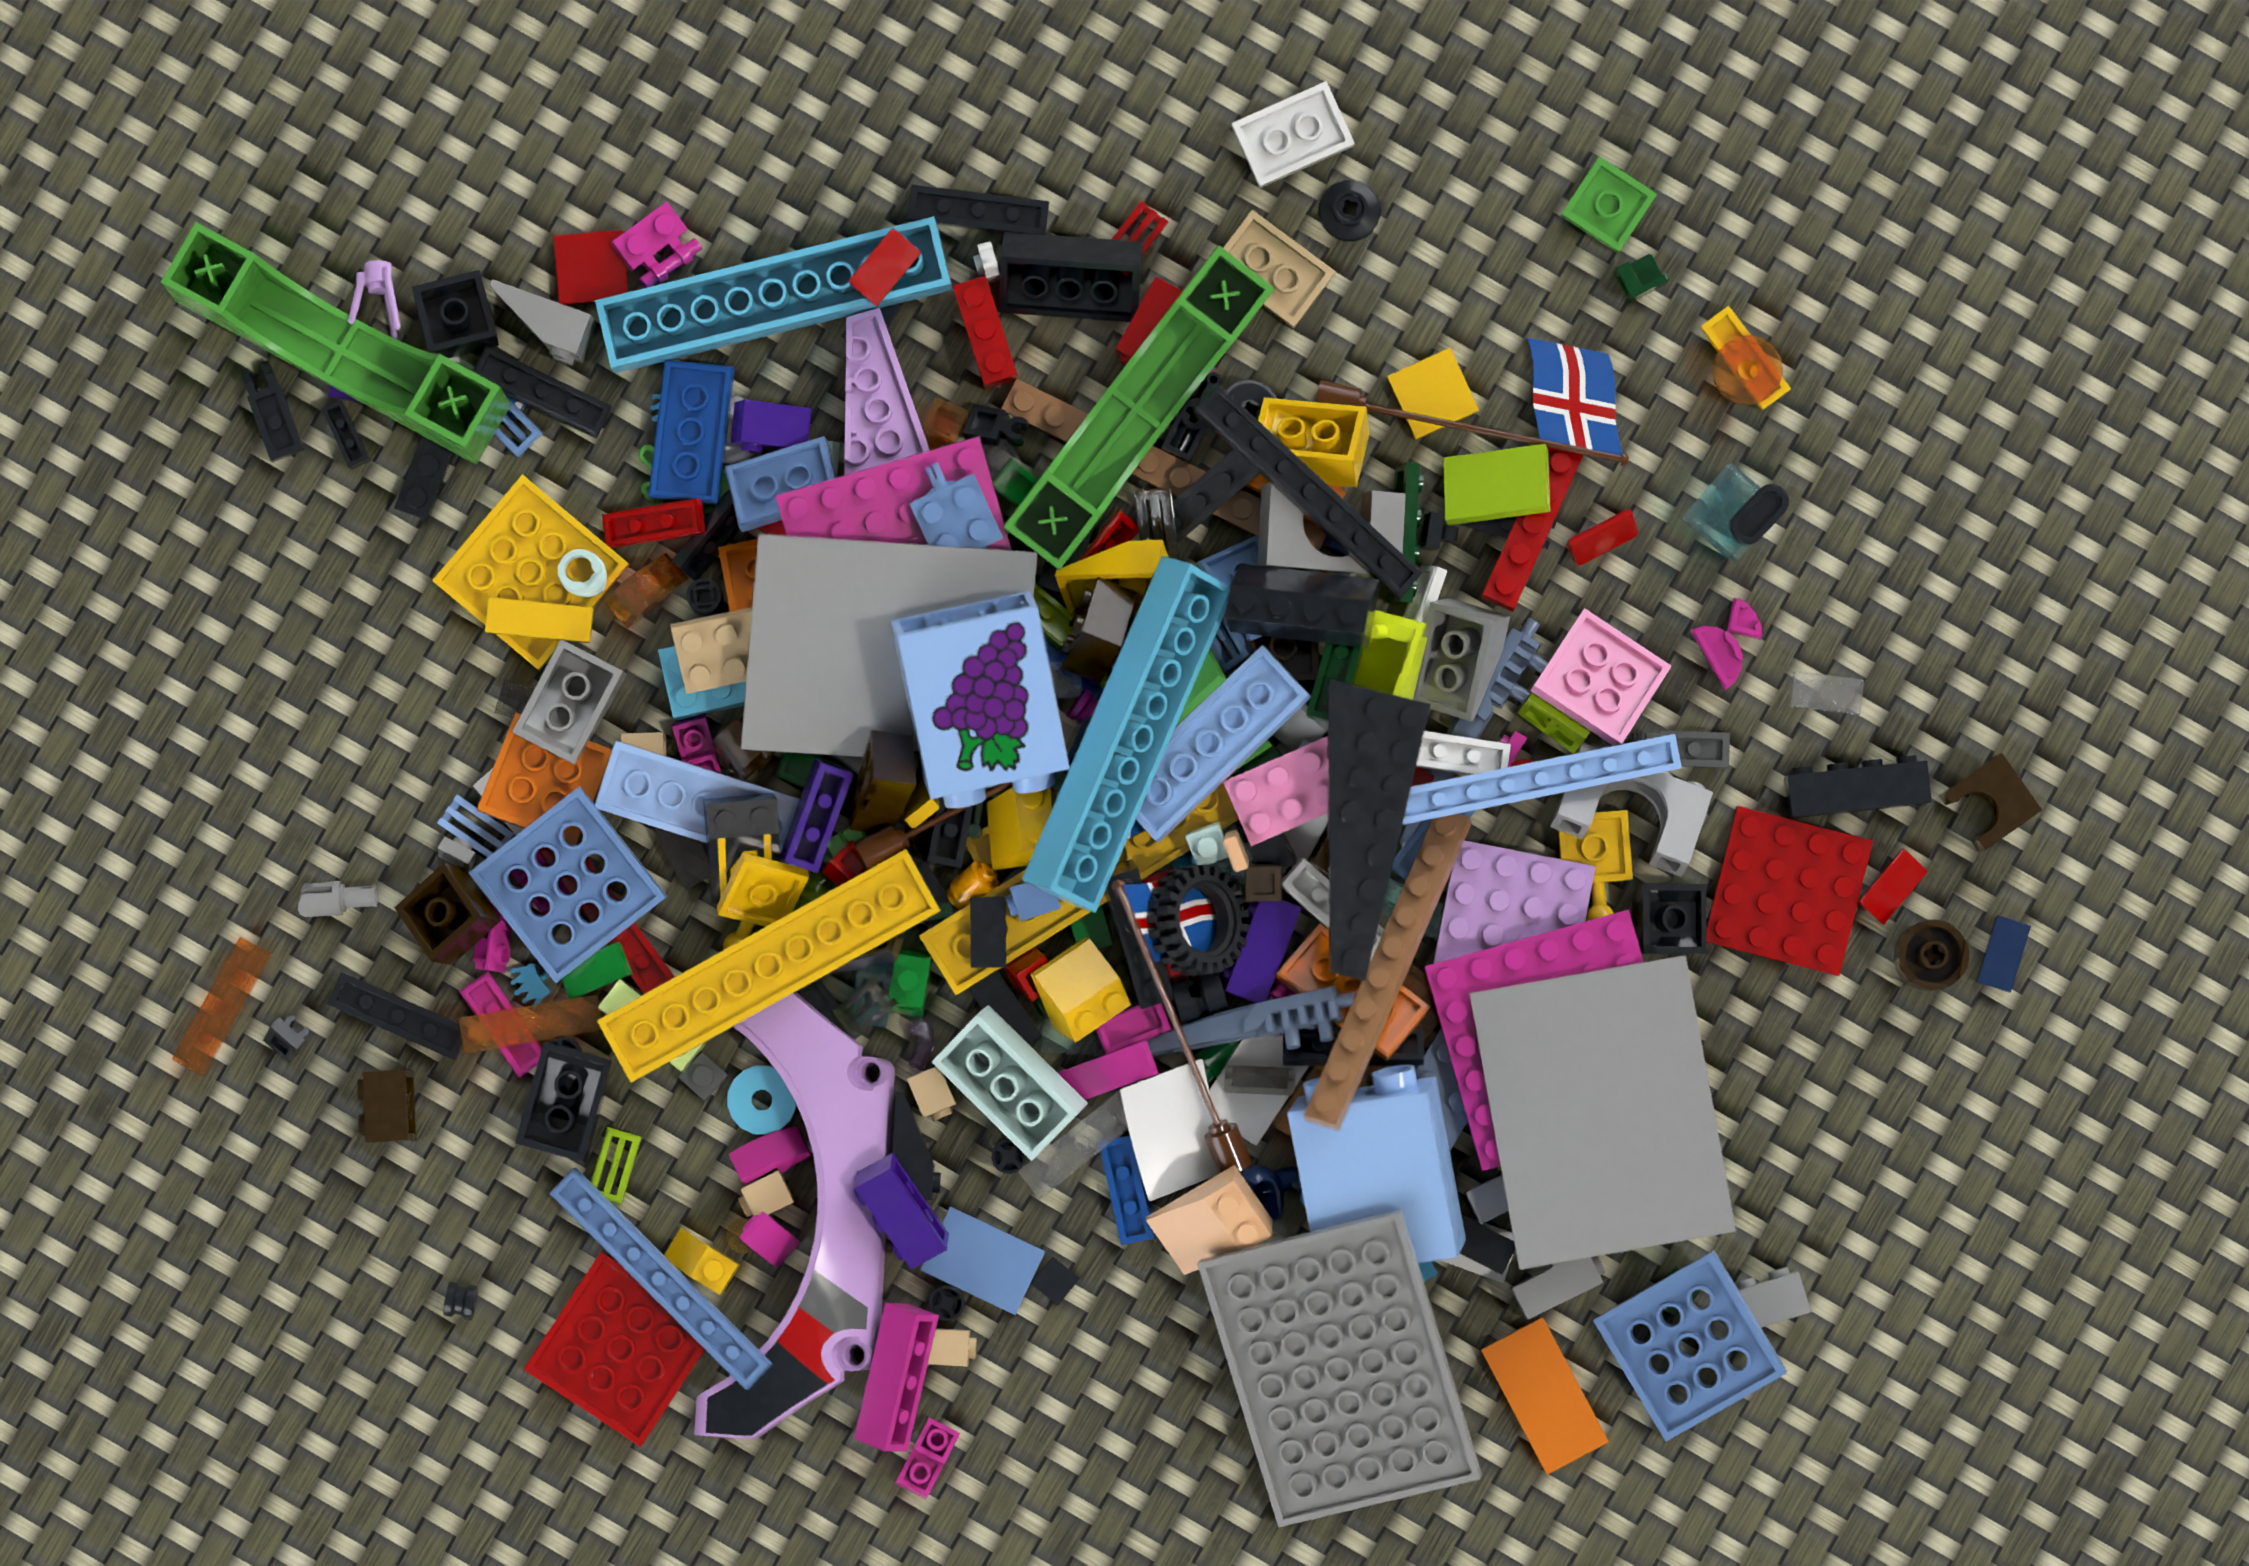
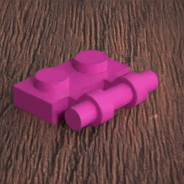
M665 202L610 243L630 271H633L641 264L644 265L648 272L639 278L644 288L651 287L656 283L662 284L669 279V273L680 265L686 266L693 261V256L702 250L700 243L695 238L685 245L677 238L688 229L668 202ZM665 246H668L673 254L661 263L657 262L653 255Z

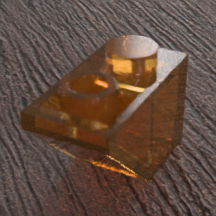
M938 397L935 398L922 428L929 450L959 441L969 417L968 410Z
M664 553L625 579L605 602L627 628L649 615L689 579L681 569L671 562L672 559L667 553Z

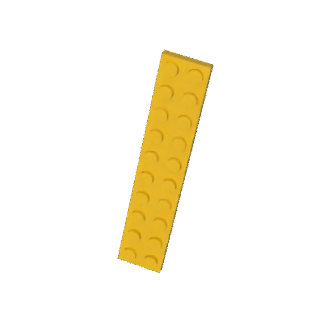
M1222 782L1160 842H1156L1147 831L1127 840L1117 863L1132 859L1138 867L1141 880L1190 850L1185 837L1186 833L1218 821L1223 830L1238 821L1239 817L1224 783ZM1026 869L982 897H1005L1011 895L1009 887L1025 882L1022 878ZM1105 892L1099 906L1107 902ZM1058 899L1060 909L1020 921L1018 915L1011 916L1006 901V964L1091 911ZM970 904L919 935L955 995H958L999 969L971 968Z
M905 849L597 1020L632 1083L939 913L941 910L908 850Z

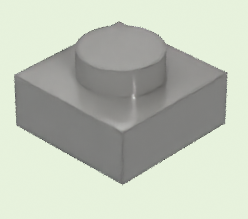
M444 836L438 847V857L453 865L465 867L468 873L476 861L475 852L472 851L473 847L469 843L457 837L451 840Z

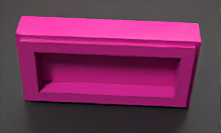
M1158 1004L1144 1009H1140L1139 1005L1126 1009L1095 1030L1102 1044L1103 1051L1107 1055L1172 1029L1162 1004Z

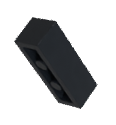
M339 400L322 408V412L348 467L353 470L370 462L371 459L345 403Z

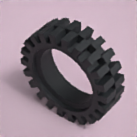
M1202 864L1171 870L1166 873L1167 876L1161 877L1157 881L1160 887H1154L1151 895L1157 898V900H1150L1147 905L1148 909L1155 911V915L1146 916L1147 924L1155 923V930L1148 931L1149 938H1158L1159 942L1153 945L1155 952H1165L1160 960L1164 964L1171 963L1170 969L1174 972L1181 971V975L1197 976L1225 971L1224 968H1230L1235 964L1232 959H1239L1242 952L1238 947L1246 946L1247 939L1240 936V933L1249 932V924L1241 923V918L1249 917L1248 909L1240 910L1239 908L1240 904L1246 902L1244 895H1234L1240 887L1236 882L1228 883L1231 876L1227 872L1220 873L1221 868L1210 867V865ZM1193 888L1200 890L1209 898L1216 916L1215 938L1204 952L1193 949L1187 943L1180 926L1179 914L1182 900Z

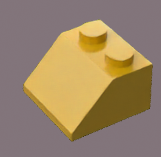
M1052 786L1032 793H1016L1012 787L986 803L993 870L1028 866L1057 799Z
M1088 937L1083 938L1031 973L1053 1029L1075 1043L1131 1006L1119 976Z

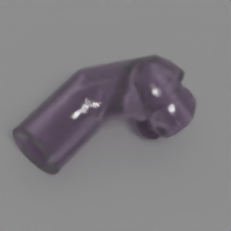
M917 1016L913 1018L909 1028L910 1034L919 1036L909 1065L914 1069L924 1071L934 1048L933 1024L929 1019L923 1020Z

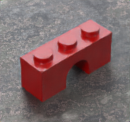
M986 275L953 285L956 301L985 390L1018 379Z

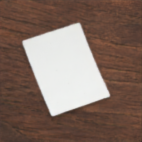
M1203 1059L1196 1060L1195 1062L1210 1095ZM1189 1063L1120 1090L1133 1149L1149 1201L1219 1174L1204 1138L1205 1134L1209 1132L1208 1127L1213 1124V1121Z

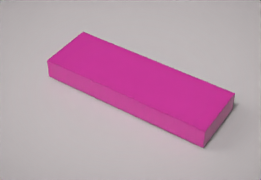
M489 971L459 991L518 1077H522L537 1066L542 1050L541 1045Z
M1147 1040L1057 1072L1084 1100L1159 1074Z

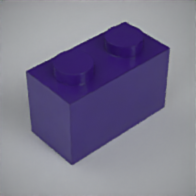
M746 399L734 402L731 444L742 445L741 451L762 453L763 448L777 451L806 442L809 438L811 408Z

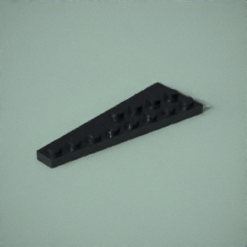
M1328 680L1326 689L1328 705L1329 972L1365 980L1431 704Z

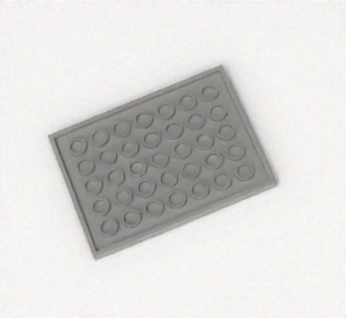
M1402 1209L1199 1260L1197 1263L1278 1527L1481 1479L1480 1466Z

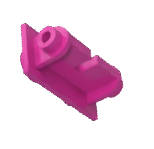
M487 900L501 921L488 932V938H481L475 944L472 961L475 962L474 969L505 973L506 964L510 959L509 944L512 927L493 903Z

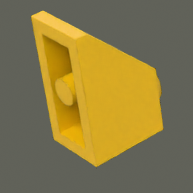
M683 1228L679 1229L664 1254L676 1268L719 1295L724 1293L741 1263Z

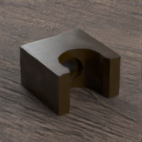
M2003 753L1995 755L1938 795L1945 805L1958 802L1966 794L1981 796L1989 803L1992 810L1991 824L1983 834L1976 836L1972 841L1978 852L1987 850L2042 811V808Z

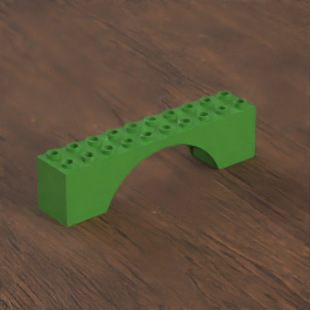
M195 222L161 280L162 285L177 303L476 465L511 406L500 386L441 354L430 353L405 344L355 319L353 324H350L348 322V314L307 291L270 266L258 255Z
M1218 245L1004 523L1003 527L1060 570L1159 436L1212 368L1235 342L1275 288Z

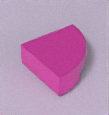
M1734 597L1726 631L1731 634L1760 640L1762 637V626L1757 614L1748 603Z

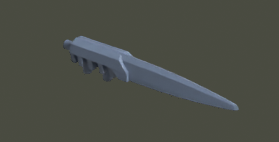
M1528 618L1520 631L1509 628L1502 654L1474 721L1470 722L1455 717L1446 733L1447 735L1478 739L1494 715L1492 705L1500 709L1503 708L1509 695L1523 704L1527 701L1531 692L1518 685V680L1523 676L1527 666L1542 673L1549 663L1535 654L1540 648V643L1532 638L1540 626L1537 621ZM1434 769L1427 770L1428 773L1435 776L1433 782L1452 779L1456 774L1454 772ZM1422 821L1404 825L1399 839L1402 847H1404Z
M1330 986L1231 1009L1183 1024L1181 1028L1190 1050L1263 1037L1268 1034L1279 1037L1282 1036V1033H1285L1287 1049H1296L1301 1047L1299 1029L1303 1028L1310 1030L1315 1029V1026L1318 1025L1321 1042L1334 1040L1332 1022L1340 1023L1345 1021L1343 1008L1351 1007L1356 994L1355 992H1349L1340 995L1335 986ZM1174 1028L1147 1039L1152 1056L1184 1052Z

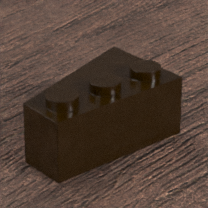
M871 730L848 805L850 830L874 833L890 824L895 828L897 822L901 821L903 810L916 785L915 772L918 767L919 751L914 750L913 735Z

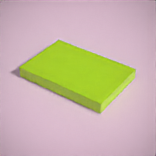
M1546 444L1443 458L1445 521L1448 525L1551 512L1549 458Z

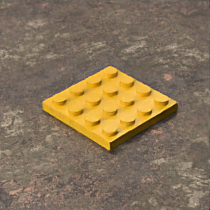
M522 474L432 581L486 625L489 597L594 608L630 564ZM576 549H584L595 553L603 561L607 572L604 591L597 596L588 598L576 596L568 592L558 577V565L562 557ZM582 557L573 559L566 567V576L574 582L580 581L584 583L594 573L591 562ZM496 634L539 671L550 660L560 641Z

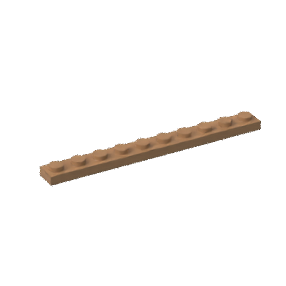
M1018 379L1015 380L1001 408L1006 410L1007 414L1012 417L1027 419L1030 426L1065 443L1088 415V413ZM1152 446L1131 475L1177 498L1206 472ZM1242 489L1212 514L1249 534L1259 537L1261 499ZM1303 520L1307 539L1315 549L1320 551L1326 534L1319 527Z
M1453 814L1432 819L1371 959L1366 979L1361 982L1304 1113L1306 1121L1339 1131L1461 850L1463 841L1471 827L1470 817Z

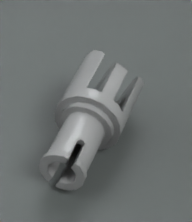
M341 881L304 883L301 886L298 911L304 917L343 915L347 908L377 907V886L345 887V884H342Z

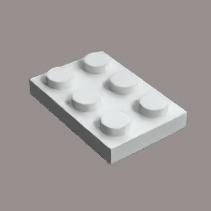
M1327 81L1231 123L1259 188L1355 146Z

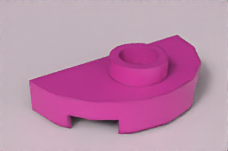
M1701 626L1690 630L1723 690H1727L1736 682L1742 669L1743 654L1739 643L1729 632L1718 627Z

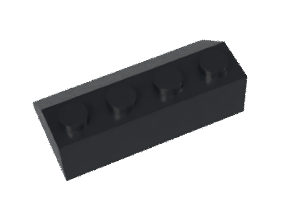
M1004 232L1000 256L999 313L1131 322L1139 307L1143 242ZM1121 271H1130V273L1126 277Z
M1240 564L1230 585L1225 620L1230 632L1369 648L1380 580Z

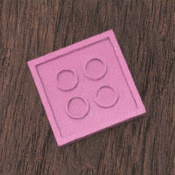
M1584 608L1530 691L1611 745L1616 746L1624 742L1670 670L1671 665Z

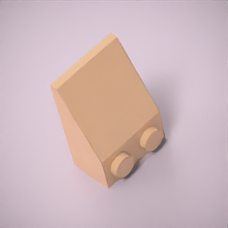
M1235 1165L1146 1217L1147 1223L1184 1275L1199 1270L1197 1263L1201 1259L1256 1246L1272 1237V1218Z

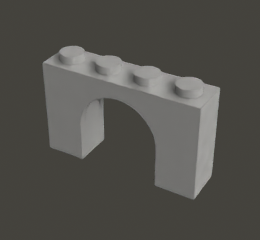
M1270 482L1262 485L1257 566L1374 579L1348 554L1343 557H1332L1315 549L1307 539L1304 531L1303 512ZM1373 490L1362 494L1361 516L1402 553L1406 494Z
M1582 742L1577 753L1604 747L1598 744ZM1668 771L1562 792L1550 827L1580 839L1585 837L1591 826L1600 798L1607 793L1616 790H1629L1647 798L1655 807L1660 820L1659 835L1648 865L1682 877L1690 863L1713 795L1712 791L1705 789L1700 783L1683 781L1673 777Z
M1502 1174L1464 1192L1479 1224H1483L1509 1211ZM1598 1256L1555 1263L1542 1272L1511 1286L1510 1289L1525 1319L1528 1320L1604 1283L1600 1275L1604 1274L1605 1270Z

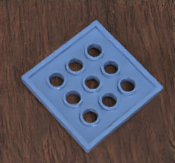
M581 786L572 791L469 872L470 876L555 983L667 897L608 820L596 808ZM577 826L582 830L583 840L580 844L571 845L566 842L564 831L567 827ZM548 847L554 851L556 860L552 866L546 867L539 864L536 854L540 848ZM593 853L601 855L605 860L604 870L599 873L591 872L586 866L588 855ZM513 869H522L527 873L528 883L525 887L516 888L510 883L509 874ZM563 875L573 876L578 884L576 892L572 894L563 893L558 886L559 878ZM619 881L626 886L627 895L624 899L614 900L608 895L607 888L611 882ZM542 896L549 901L550 910L546 915L540 916L532 911L531 901L534 897ZM590 902L598 907L599 917L597 920L588 922L581 917L580 908L584 903ZM558 924L567 925L572 932L571 940L566 943L557 942L552 934L554 926Z
M1714 1250L1593 1320L1665 1441L1681 1434L1787 1373L1786 1368ZM1697 1289L1705 1290L1710 1296V1305L1704 1308L1696 1306L1692 1300L1693 1291ZM1672 1306L1680 1312L1681 1319L1678 1324H1668L1663 1319L1662 1312L1665 1307ZM1714 1320L1724 1321L1729 1328L1728 1336L1724 1338L1714 1336L1710 1329L1711 1322ZM1638 1323L1647 1325L1651 1331L1650 1340L1645 1342L1637 1340L1633 1335L1634 1325ZM1682 1338H1694L1699 1344L1698 1353L1695 1355L1686 1354L1681 1348ZM1734 1350L1743 1352L1747 1357L1746 1367H1733L1729 1362V1353ZM1662 1354L1666 1356L1669 1360V1369L1665 1372L1655 1370L1651 1364L1653 1355ZM1704 1367L1712 1368L1717 1374L1716 1384H1704L1699 1378L1700 1369ZM1679 1384L1685 1387L1688 1393L1687 1400L1684 1402L1674 1401L1669 1394L1670 1386Z

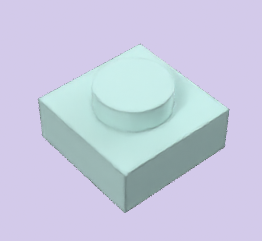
M1219 821L1186 833L1185 837L1196 865H1209L1228 857L1223 844L1224 834Z

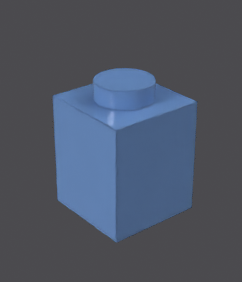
M1027 882L1009 887L1011 895L1005 896L1011 916L1018 915L1020 921L1061 908L1058 898Z

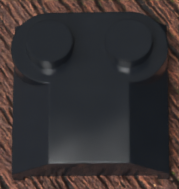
M1637 884L1632 897V923L1641 954H1708V949H1706V889H1708V884Z

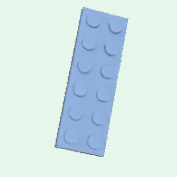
M1262 645L1223 684L1175 728L1136 818L1156 842H1160L1311 698L1307 691L1265 646Z
M615 740L594 804L599 810L707 843L703 799L773 793L777 798L781 853L800 798Z

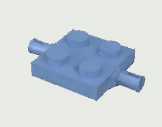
M938 462L932 464L937 478L931 466L924 468L933 488L926 495L909 502L928 545L984 549L987 545L1003 539V535L974 473L959 480L946 481Z

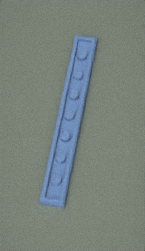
M572 1168L550 1192V1195L745 1390L750 1389L773 1364L577 1168Z

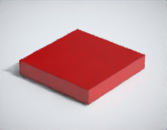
M623 230L554 236L560 304L566 306L595 303V300L629 292L627 265L610 244L624 233Z

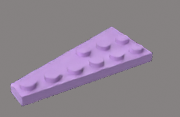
M880 307L846 317L844 475L929 451Z

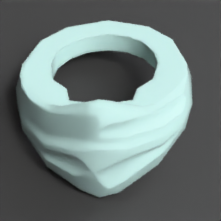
M584 549L572 550L562 557L558 565V577L568 592L576 596L588 598L597 596L604 591L607 572L603 561L595 553ZM578 557L588 559L594 571L591 578L584 583L580 581L574 582L566 576L567 565Z

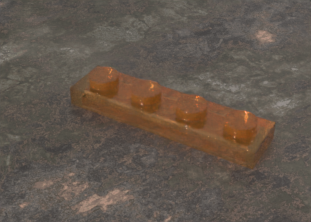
M239 937L172 1058L173 1061L201 1076H205L272 953L243 937Z
M598 995L459 1018L458 1022L464 1054L602 1031L597 1020L602 1018L601 1011L598 1008Z

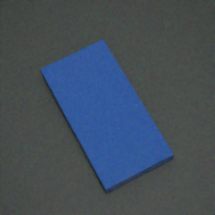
M665 360L648 494L650 499L683 501L698 498L702 499V504L717 505L719 503L735 374L734 366Z

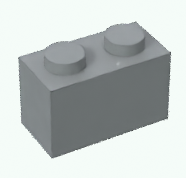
M1788 1267L1768 1272L1769 1279L1756 1283L1754 1277L1734 1283L1761 1328L1811 1312L1799 1272H1789Z

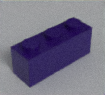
M814 758L780 853V858L784 862L818 873L853 777V773L848 769Z
M1284 900L1251 902L1248 909L1249 917H1247L1252 919L1249 932L1240 933V936L1247 939L1246 946L1238 947L1242 952L1241 956L1236 960L1235 965L1226 968L1221 983L1227 984L1226 993L1252 1003L1267 1001L1302 907Z
M893 1153L857 1172L853 1189L858 1202L862 1206L867 1205L873 1214L872 1218L877 1229L881 1233L885 1232L890 1238L892 1249L898 1259H904L910 1269H913L947 1251L949 1233Z

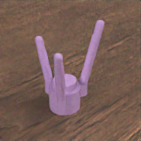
M382 260L366 262L364 264V272L356 273L357 285L348 322L350 324L355 322L363 289L366 286L370 294H384L391 337L397 339V330L401 326L392 283V264Z

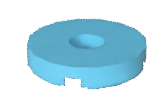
M756 1065L743 1070L733 1080L728 1090L727 1106L732 1119L741 1129L752 1134L767 1135L781 1130L791 1121L797 1109V1104L785 1082L772 1066ZM759 1090H766L772 1096V1104L766 1110H758L753 1105V1095Z

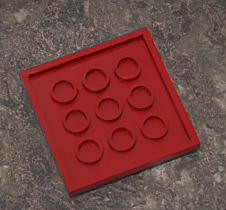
M1736 806L1706 925V943L1840 976L1873 840Z
M601 1251L523 1370L642 1447L705 1349L615 1259Z

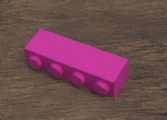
M885 1303L869 1376L865 1385L860 1415L857 1420L855 1440L882 1451H908L939 1318L938 1314L909 1303Z

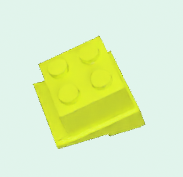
M1375 610L1369 648H1363L1353 685L1413 700L1428 638L1423 636L1426 623Z

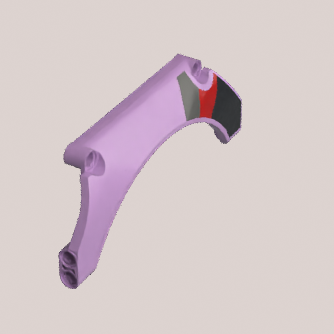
M797 992L733 1027L745 1035L767 1057L782 1077L798 1106L806 1126L814 1155L817 1177L818 1213L814 1243L807 1270L795 1299L779 1326L768 1341L759 1349L773 1364L748 1390H745L730 1375L727 1379L696 1397L694 1435L758 1439L809 1402L844 1382V1371L869 1370L872 1363L873 1351L882 1316L886 1233H881L877 1229L872 1218L873 1214L867 1205L862 1206L858 1202L853 1189L859 1170L891 1154L895 1068L887 1059L863 1057V1046L824 1017ZM876 1064L880 1069V1077L876 1082H873L870 1078V1069ZM857 1346L862 1347L865 1353L861 1364L856 1362L854 1358Z

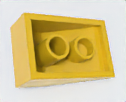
M1275 398L1263 399L1258 418L1261 424L1327 485L1357 487L1370 435L1366 407Z
M1163 540L1127 541L1065 566L1060 570H1056L1055 577L1067 610L1073 613L1074 608L1079 607L1086 587L1092 589L1098 577L1138 592L1130 616L1136 617L1161 557H1168Z

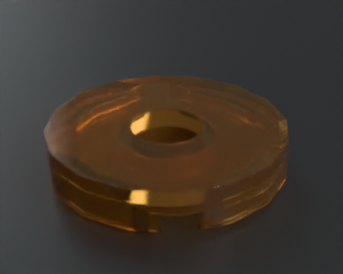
M1745 335L1735 337L1722 346L1715 356L1712 373L1714 384L1721 395L1732 403L1747 406L1759 404L1772 396L1780 385L1783 368L1780 355L1769 342L1760 337ZM1743 361L1754 363L1757 367L1756 377L1750 380L1742 378L1738 373L1739 364Z

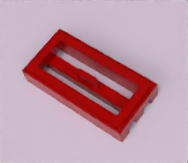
M1140 201L1111 240H1121L1143 212L1147 215L1128 240L1137 241L1153 220L1158 223L1143 243V257L1168 225L1169 221L1159 216L1156 211L1150 209L1143 201ZM1121 271V273L1127 277L1130 271Z

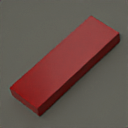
M698 498L602 514L605 544L611 549L706 534L702 499Z

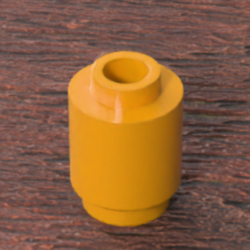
M974 861L951 881L950 888L947 890L949 901L959 910L970 904V897H982L998 887L997 872L988 863Z

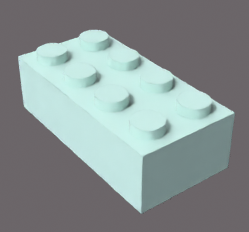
M989 1005L980 1011L932 1061L1031 1161L1088 1104Z

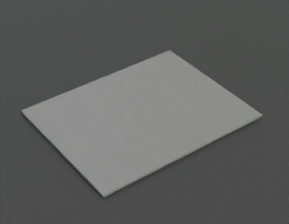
M758 534L741 749L863 757L871 730L913 735L914 750L917 751L891 621L1027 591L1033 597L1037 552Z
M1686 955L1469 993L1519 1270L1736 1232Z

